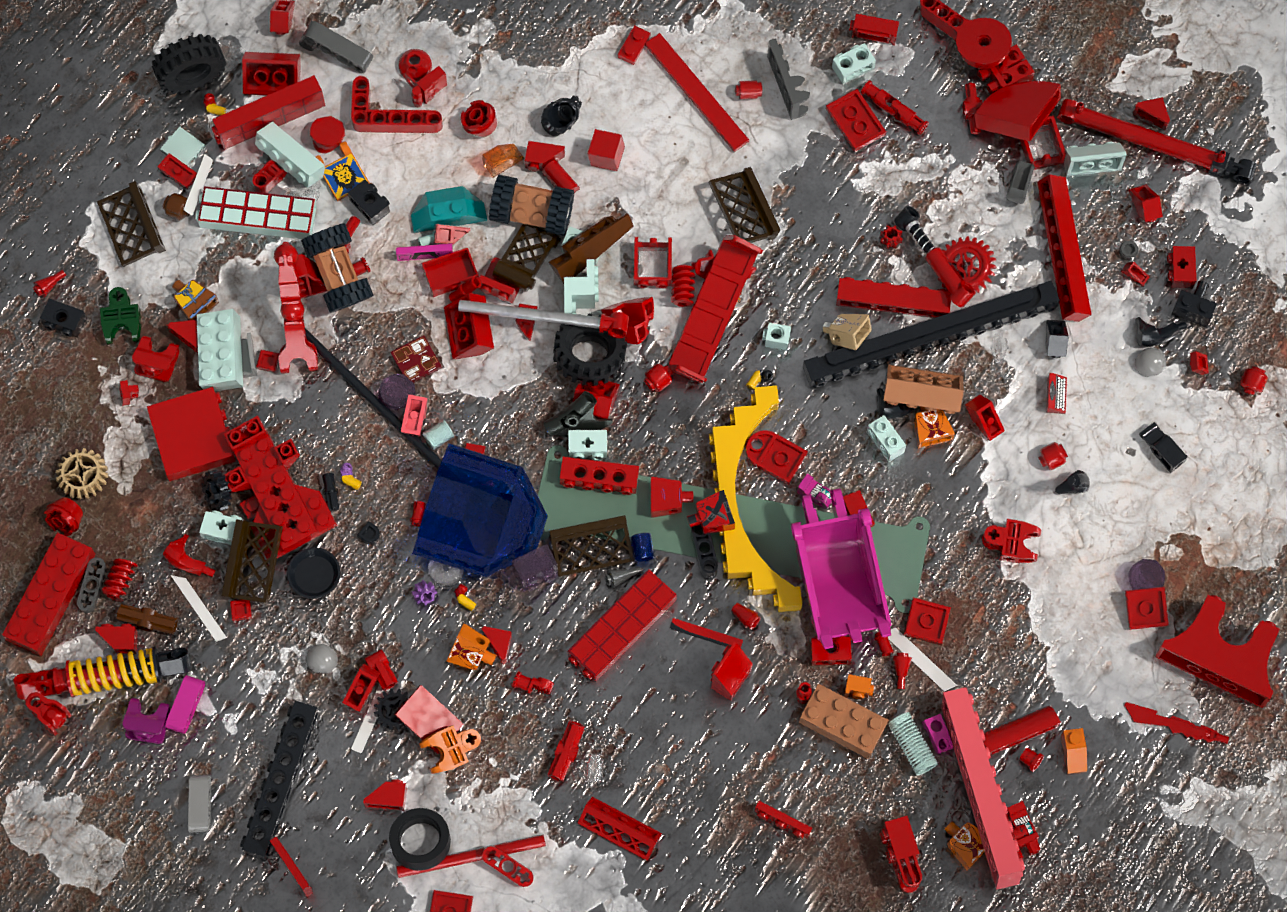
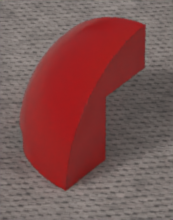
M653 297L637 298L610 305L601 309L602 314H606L609 317L615 312L627 314L629 316V324L625 341L638 345L644 341L650 332L647 327L649 321L654 318Z

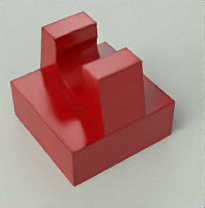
M127 380L120 381L119 391L122 406L130 405V399L139 397L138 385H128Z

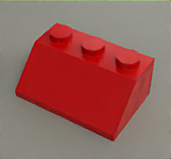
M245 52L242 58L243 94L269 95L299 82L301 73L300 54Z
M467 293L444 306L452 359L480 356L494 349L489 315L458 311L460 300L487 303L486 296Z

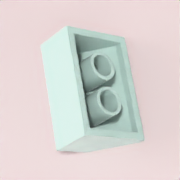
M1106 142L1102 145L1088 144L1083 147L1069 146L1065 148L1066 176L1121 171L1126 158V151L1121 143Z

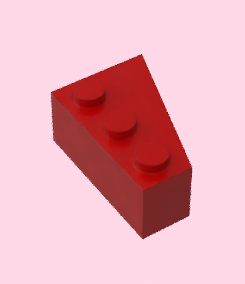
M299 254L296 264L299 272L301 299L326 292L327 289L317 264L305 255Z

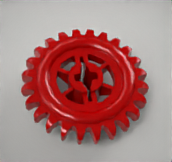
M969 236L965 238V241L959 237L957 243L955 240H952V245L946 244L947 250L942 251L950 262L956 265L958 273L964 276L963 280L972 285L977 293H980L979 287L981 286L986 289L984 282L992 283L989 276H995L994 272L991 271L992 269H997L996 265L991 264L996 262V258L991 257L994 255V252L988 251L990 249L989 245L983 246V240L977 243L976 237L972 241H970ZM967 253L974 255V257L970 259L967 257ZM960 255V259L957 262L954 261ZM976 259L979 261V268H976L974 264ZM966 262H967V264L969 265V266H967V273H966V271L964 270V269H965Z

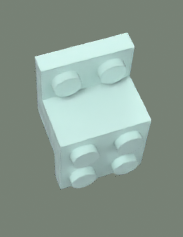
M587 259V277H564V313L576 314V309H594L595 302H599L598 266H594V259Z

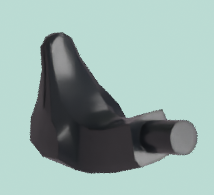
M1140 317L1135 318L1137 343L1142 347L1160 345L1178 336L1179 331L1187 329L1186 322L1179 324L1173 322L1164 328H1156L1153 325L1147 324Z
M878 388L876 390L879 418L884 415L887 420L899 419L916 409L907 407L903 403H898V405L888 404L887 401H884L883 389Z
M1077 470L1063 483L1055 488V492L1057 494L1088 492L1090 479L1085 472Z

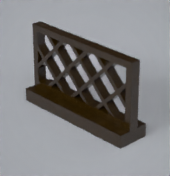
M751 167L744 168L742 172L712 179L708 182L732 235L740 237L738 234L739 230L748 233V238L744 240L750 243L767 238L768 240H773L777 237L780 227ZM739 178L742 187L731 184L732 180ZM720 183L727 186L725 192L717 189L716 184ZM729 188L739 192L737 198L727 194ZM741 194L749 198L748 204L739 200ZM724 198L734 202L732 208L724 204ZM736 204L746 208L744 214L734 210ZM748 209L756 213V220L746 215ZM732 214L742 218L740 224L732 221ZM744 220L754 224L751 230L742 226ZM755 226L763 228L765 233L759 234L754 232Z
M136 181L129 183V187L97 201L123 267L155 252L160 254L166 251L142 188ZM129 193L131 199L128 205L120 202L122 197ZM109 202L115 203L111 212L106 211L103 205ZM119 205L126 207L123 216L115 214ZM130 209L137 212L135 220L127 218ZM113 217L121 219L118 228L111 226ZM125 221L133 223L129 232L121 230ZM136 225L143 227L141 236L133 234ZM119 233L127 235L124 244L117 242ZM131 237L139 239L135 248L127 246ZM143 241L150 244V249L146 251L139 250ZM126 249L134 251L131 258L124 260L123 254Z
M626 515L549 531L558 577L635 561ZM624 529L625 537L622 542L611 537L615 530ZM602 533L608 537L603 546L593 541L596 534ZM579 537L589 541L584 550L574 545ZM609 539L619 544L614 554L604 548ZM565 541L570 545L565 554L557 550L556 542ZM590 543L600 548L595 558L585 552ZM622 546L628 550L630 558L622 560L615 555ZM571 547L581 552L576 562L566 556ZM602 550L612 556L608 563L603 564L597 560ZM558 554L561 555V556H563L560 561H559ZM583 554L593 560L589 567L584 568L578 564ZM564 558L574 564L570 571H561L560 564Z
M236 519L221 596L230 599L269 603L282 526ZM251 527H257L260 533L252 539L250 535ZM271 529L276 530L275 537L269 541L265 534ZM263 537L267 544L259 550L255 542ZM252 545L256 553L249 558L246 553L247 549ZM270 548L272 551L271 557L265 560L262 553ZM259 556L263 563L255 568L252 561ZM249 564L252 572L245 577L243 568ZM266 567L268 574L262 580L258 572ZM255 575L259 583L252 588L248 580ZM245 583L249 591L244 595H238L240 587ZM262 586L264 595L263 598H258L255 591Z

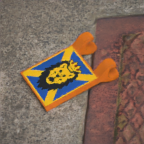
M346 141L340 143V150L344 157L325 166L323 175L337 201L347 197L348 192L364 179L370 184ZM320 155L315 156L319 161H321L324 164Z

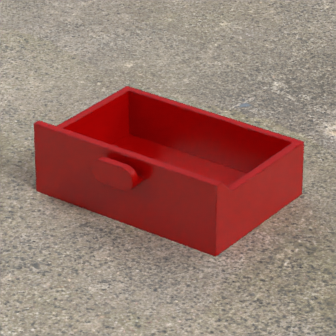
M468 247L422 263V268L433 297L457 290L460 284L468 282L472 277L479 278Z

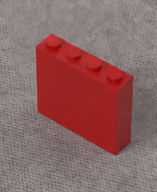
M214 387L147 406L169 482L236 462L235 453L232 451L224 433L230 431V427H226L224 423L227 420L224 409L220 410L219 404L222 403L220 393H215Z

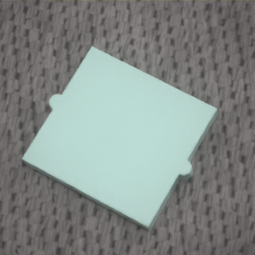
M179 127L172 136L168 137L167 142L160 150L167 155L170 153L188 166L194 158H197L198 153L205 147V144Z

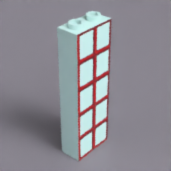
M204 186L203 193L199 195V204L201 206L200 210L196 212V221L199 222L200 228L303 239L312 235L317 205L316 200L312 198Z

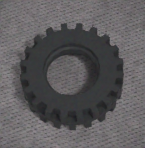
M198 34L197 37L190 35L184 40L180 38L178 39L179 42L174 44L171 42L168 44V48H162L160 50L161 54H156L154 56L155 60H152V69L160 88L164 89L166 93L171 91L172 94H176L179 91L183 94L187 90L192 92L197 87H205L204 84L212 83L214 81L213 78L221 75L220 72L225 70L224 66L227 64L216 38H211L210 35L203 37L202 34Z
M561 324L559 331L555 335L553 360L557 362L556 368L558 371L563 369V376L565 378L568 376L572 377L571 382L576 383L577 380L583 381L582 385L586 386L587 382H593V386H598V381H603L604 384L608 383L609 377L615 379L617 371H622L623 364L625 363L627 341H625V337L614 338L610 336L608 331L600 333L599 328ZM592 341L603 346L607 351V355L598 362H585L574 356L572 349L577 343Z

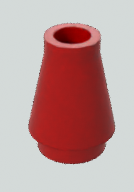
M736 603L731 609V612L735 614L745 628L754 629L761 619L758 616V612L740 603Z

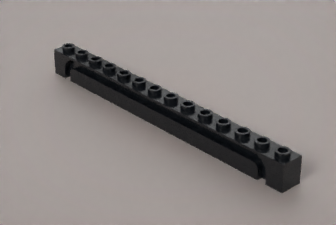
M1051 280L1038 284L1034 288L1029 287L863 341L857 350L844 347L826 353L821 357L816 356L804 360L803 370L810 387H821L826 382L832 380L840 381L844 376L850 374L852 376L858 375L862 370H873L884 363L892 364L902 357L910 358L915 353L921 351L923 353L929 352L933 347L939 345L944 347L952 341H962L973 334L981 335L991 328L996 330L1007 323L1015 324L1025 317L1033 318L1041 312L1054 311L1058 307L1060 299Z

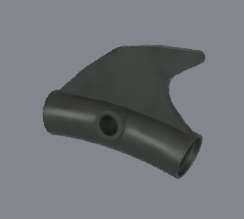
M584 391L568 407L544 421V427L551 437L554 435L568 436L569 430H602L611 425L613 420L611 418H595L593 411L597 400L591 393Z

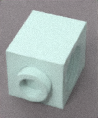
M769 323L768 329L763 331L762 340H766L765 347L787 351L791 326ZM779 334L781 337L774 339L772 335Z

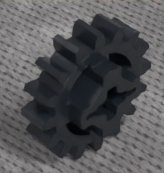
M217 469L205 472V476L202 477L204 482L201 485L208 507L211 506L212 511L216 510L219 512L228 509V506L231 505L229 499H232L231 489L228 487L229 482L225 481L226 476H222V472L217 471Z
M390 689V694L387 695L386 692H383L384 698H377L379 704H374V708L378 711L374 712V716L379 717L376 720L378 724L383 722V729L389 726L390 732L394 728H397V731L400 732L402 726L405 729L408 728L401 721L394 722L399 719L394 715L396 711L392 713L391 710L392 708L397 709V707L399 709L408 699L409 694L407 691L401 694V689H398L397 693ZM383 708L387 711L385 718L382 715Z

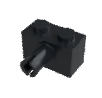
M1198 281L1194 294L1181 290L1172 315L1207 328L1217 303L1205 299L1210 285L1205 282L1202 289L1204 281Z

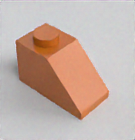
M1083 728L1063 730L1060 737L1067 774L1087 772V747Z

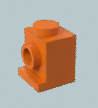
M848 674L844 697L848 698L849 695H852L853 698L859 700L868 698V696L872 697L874 685H871L872 678Z

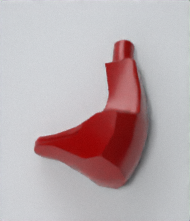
M184 534L180 539L170 542L165 547L163 556L174 567L199 576L204 573L213 577L216 570L205 566L206 562L192 559L185 553V544L189 535Z

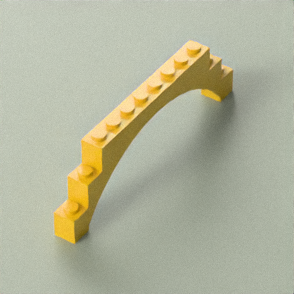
M777 386L754 387L753 394H750L751 406L733 407V414H730V426L713 427L712 434H709V444L713 445L714 452H711V463H715L716 470H713V481H717L718 487L715 488V493L724 490L735 522L734 530L719 532V536H723V543H720L721 555L725 554V561L722 562L723 573H727V579L751 577L748 578V589L752 590L753 596L776 594L773 595V605L777 606L778 612L800 611L802 609L800 586L795 587L781 578L759 556L744 531L738 513L735 479L739 459L753 431L773 410H778L779 407Z

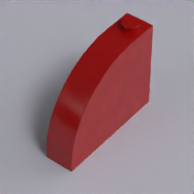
M1027 81L999 89L991 94L979 109L975 110L974 120L976 128L1030 142L1060 101L1061 84L1046 81Z

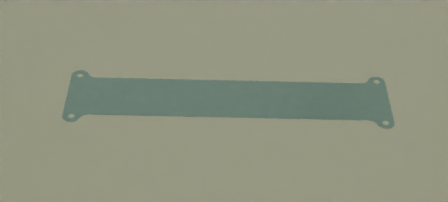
M555 445L549 449L530 528V533L534 539H547L550 536V530L626 515L631 545L696 557L691 538V527L688 524L687 516L696 514L695 504L715 494V490L682 483V491H693V503H682L681 513L651 518V477L639 475L636 494L632 493V495H623L617 491L606 493L601 491V489L584 490L582 487L577 486L566 488L560 484L562 458L569 457L568 451L560 445ZM560 452L562 454L561 458L556 459L554 453ZM577 472L575 476L582 478L585 476V473ZM597 474L594 476V478L596 480H602L604 476L602 474ZM617 476L613 480L615 482H622L623 478ZM736 494L738 513L744 531L759 556L777 574L802 578L791 523L801 522V525L806 524L803 507ZM816 510L819 521L834 519V513ZM920 516L914 517L906 526H895L874 521L875 526L871 527V533L885 595L890 596L894 600L898 611L909 613L913 597L917 598L930 524L926 518ZM917 523L923 524L922 530L916 529ZM538 527L544 528L543 534L537 532ZM701 528L695 530V533L698 535L704 534ZM624 529L615 530L611 537L622 542L625 537ZM719 532L710 533L717 562L722 563L725 561V554L721 555L720 543H723V536H719ZM602 533L596 534L595 536L596 538L606 540L608 538ZM703 546L699 550L703 553H707L709 551V548ZM903 599H907L909 601L908 606L905 607L902 605L901 602Z

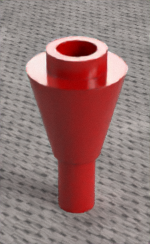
M61 270L53 276L35 281L34 292L38 296L45 298L57 282L66 276V273Z
M897 653V656H893L896 675L898 676L897 689H905V677L912 657H908L909 653Z

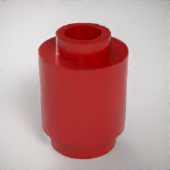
M757 80L739 81L738 85H735V95L739 96V99H757L762 97V83L757 82Z

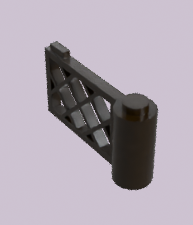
M522 224L502 259L497 262L492 276L526 292L529 289L532 290L536 283V279H534L552 247L556 248L561 238L557 234L547 233L546 228ZM527 226L531 227L536 233L526 235L525 229ZM549 235L553 238L551 241L543 242L541 236ZM538 237L540 243L530 245L528 239ZM525 240L527 247L518 249L517 242ZM542 248L544 253L535 256L533 250ZM530 251L532 257L522 259L520 253ZM517 254L519 258L518 261L514 262L507 259L510 255ZM534 261V270L525 267V263Z

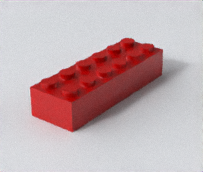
M57 532L2 634L7 642L40 657L42 656L85 576L89 561L96 555L91 547Z

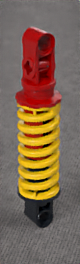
M153 646L146 649V655L149 654L147 658H145L144 651L141 649L138 650L139 659H134L133 652L129 651L127 653L128 661H124L122 653L117 654L116 660H113L112 655H107V661L102 662V657L100 656L96 657V663H92L91 659L87 658L85 665H81L80 660H67L64 668L59 669L55 667L51 670L22 673L15 676L13 682L17 697L21 700H26L28 695L33 692H38L43 696L61 695L63 692H69L73 698L82 695V690L85 694H90L92 689L95 692H100L103 687L105 690L110 691L113 685L117 689H121L124 683L127 687H132L134 681L139 686L144 684L145 680L149 684L162 683V676L185 674L192 669L189 652L186 648L158 652L157 647Z

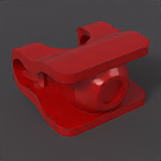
M142 336L132 356V361L135 363V374L168 382L172 377L179 357V345L171 343L165 351L154 352L152 351V337Z
M38 692L30 693L25 700L26 706L32 714L54 736L58 734L55 729L62 727L66 719H70L72 716L61 703L56 700L47 699ZM34 698H39V699H40V700L35 701L34 704L31 706V701H32Z

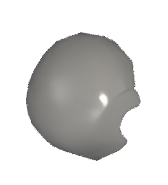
M1147 348L1140 352L1135 359V367L1145 377L1159 375L1166 367V358L1161 350Z
M317 644L308 650L306 663L313 672L329 674L337 666V653L330 646Z

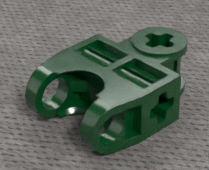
M115 287L109 292V307L100 308L101 326L107 345L113 344L115 334L122 329L128 330L132 335L133 342H137L140 340L142 327L139 305H130L127 291L122 287Z

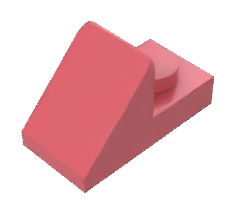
M408 394L401 433L420 436L423 420L426 419L428 398Z

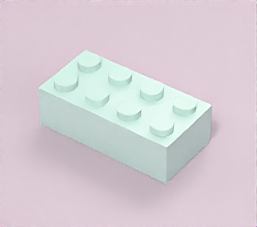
M234 309L197 314L199 386L202 389L214 387L215 392L242 388L243 368L240 316Z

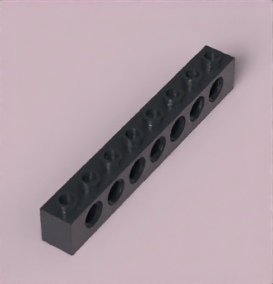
M295 701L293 706L290 705L287 712L289 719L287 724H283L280 733L282 735L281 741L276 743L274 754H276L274 761H270L267 768L269 775L267 780H263L260 789L262 791L261 797L257 798L254 804L255 814L249 818L247 836L244 835L241 840L240 847H242L244 854L267 861L272 847L270 840L276 836L319 715L318 707ZM298 720L304 721L303 726L300 728L294 727V723ZM290 739H297L295 746L287 745ZM284 757L291 758L290 763L287 765H282L281 760ZM277 776L284 777L283 782L279 784L274 783V779ZM271 794L277 795V800L274 802H268L267 799ZM270 813L271 817L267 821H262V814ZM257 832L264 833L263 838L260 840H255L254 835Z

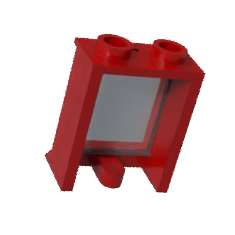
M1054 115L1047 117L1030 142L1019 139L1026 162L1034 164V170L1064 164L1066 151Z
M635 237L634 286L639 288H647L649 286L667 288L671 286L672 237H668V242H657V238H650L649 242H638V237Z

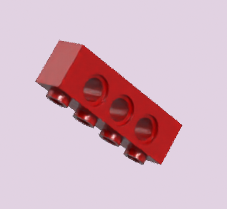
M563 457L560 484L566 488L577 486L582 487L584 490L601 489V491L606 493L617 491L623 495H632V493L636 494L639 466ZM577 472H583L585 473V476L582 478H578L575 476V474ZM597 474H602L604 478L602 480H596L594 476ZM620 476L623 478V481L615 482L613 479Z

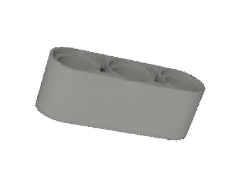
M190 775L189 832H210L211 776Z

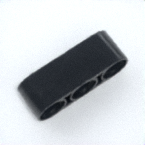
M700 524L691 527V538L700 573L704 578L711 579L717 574L718 562L711 534L704 533L698 535L695 533L696 529H702ZM706 546L709 548V551L703 553L699 549ZM710 564L714 569L707 571L704 569V566Z

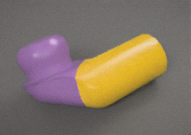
M344 463L340 468L342 482L358 490L362 481L353 477L352 465Z

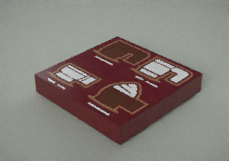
M424 335L390 352L408 386L442 369L440 362Z

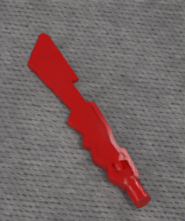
M1129 702L1125 703V707L1134 723L1166 726L1170 728L1172 734L1182 733L1186 738L1192 737L1196 741L1203 739L1208 743L1217 741L1228 744L1229 736L1222 735L1204 725H1201V727L1196 726L1190 721L1176 716L1171 718L1156 715L1157 710Z

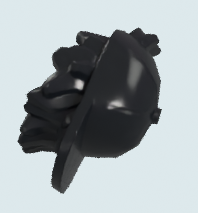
M573 95L571 99L560 98L544 108L541 124L549 135L554 137L564 134L579 119V109L582 105L579 97Z

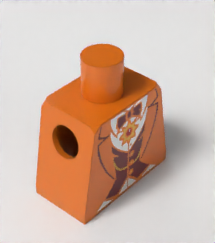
M920 406L921 412L916 413L914 418L918 449L953 440L955 433L944 411L941 409L930 411Z
M463 624L447 662L477 670L481 661L492 666L497 655L486 650L490 643L487 637L468 625Z
M951 821L944 829L952 836L947 846L968 871L985 852L978 828L969 822L962 828H959Z

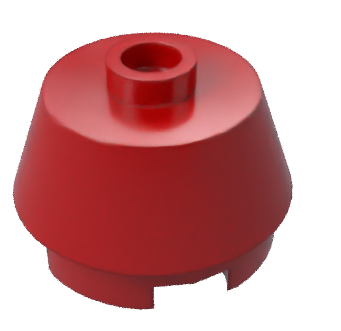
M483 100L473 101L470 103L471 106L461 113L462 126L467 133L477 137H487L497 127L495 109L491 104Z
M62 497L47 505L44 512L47 516L45 521L54 531L59 529L64 532V536H70L73 532H76L83 517V511L80 506L66 497Z

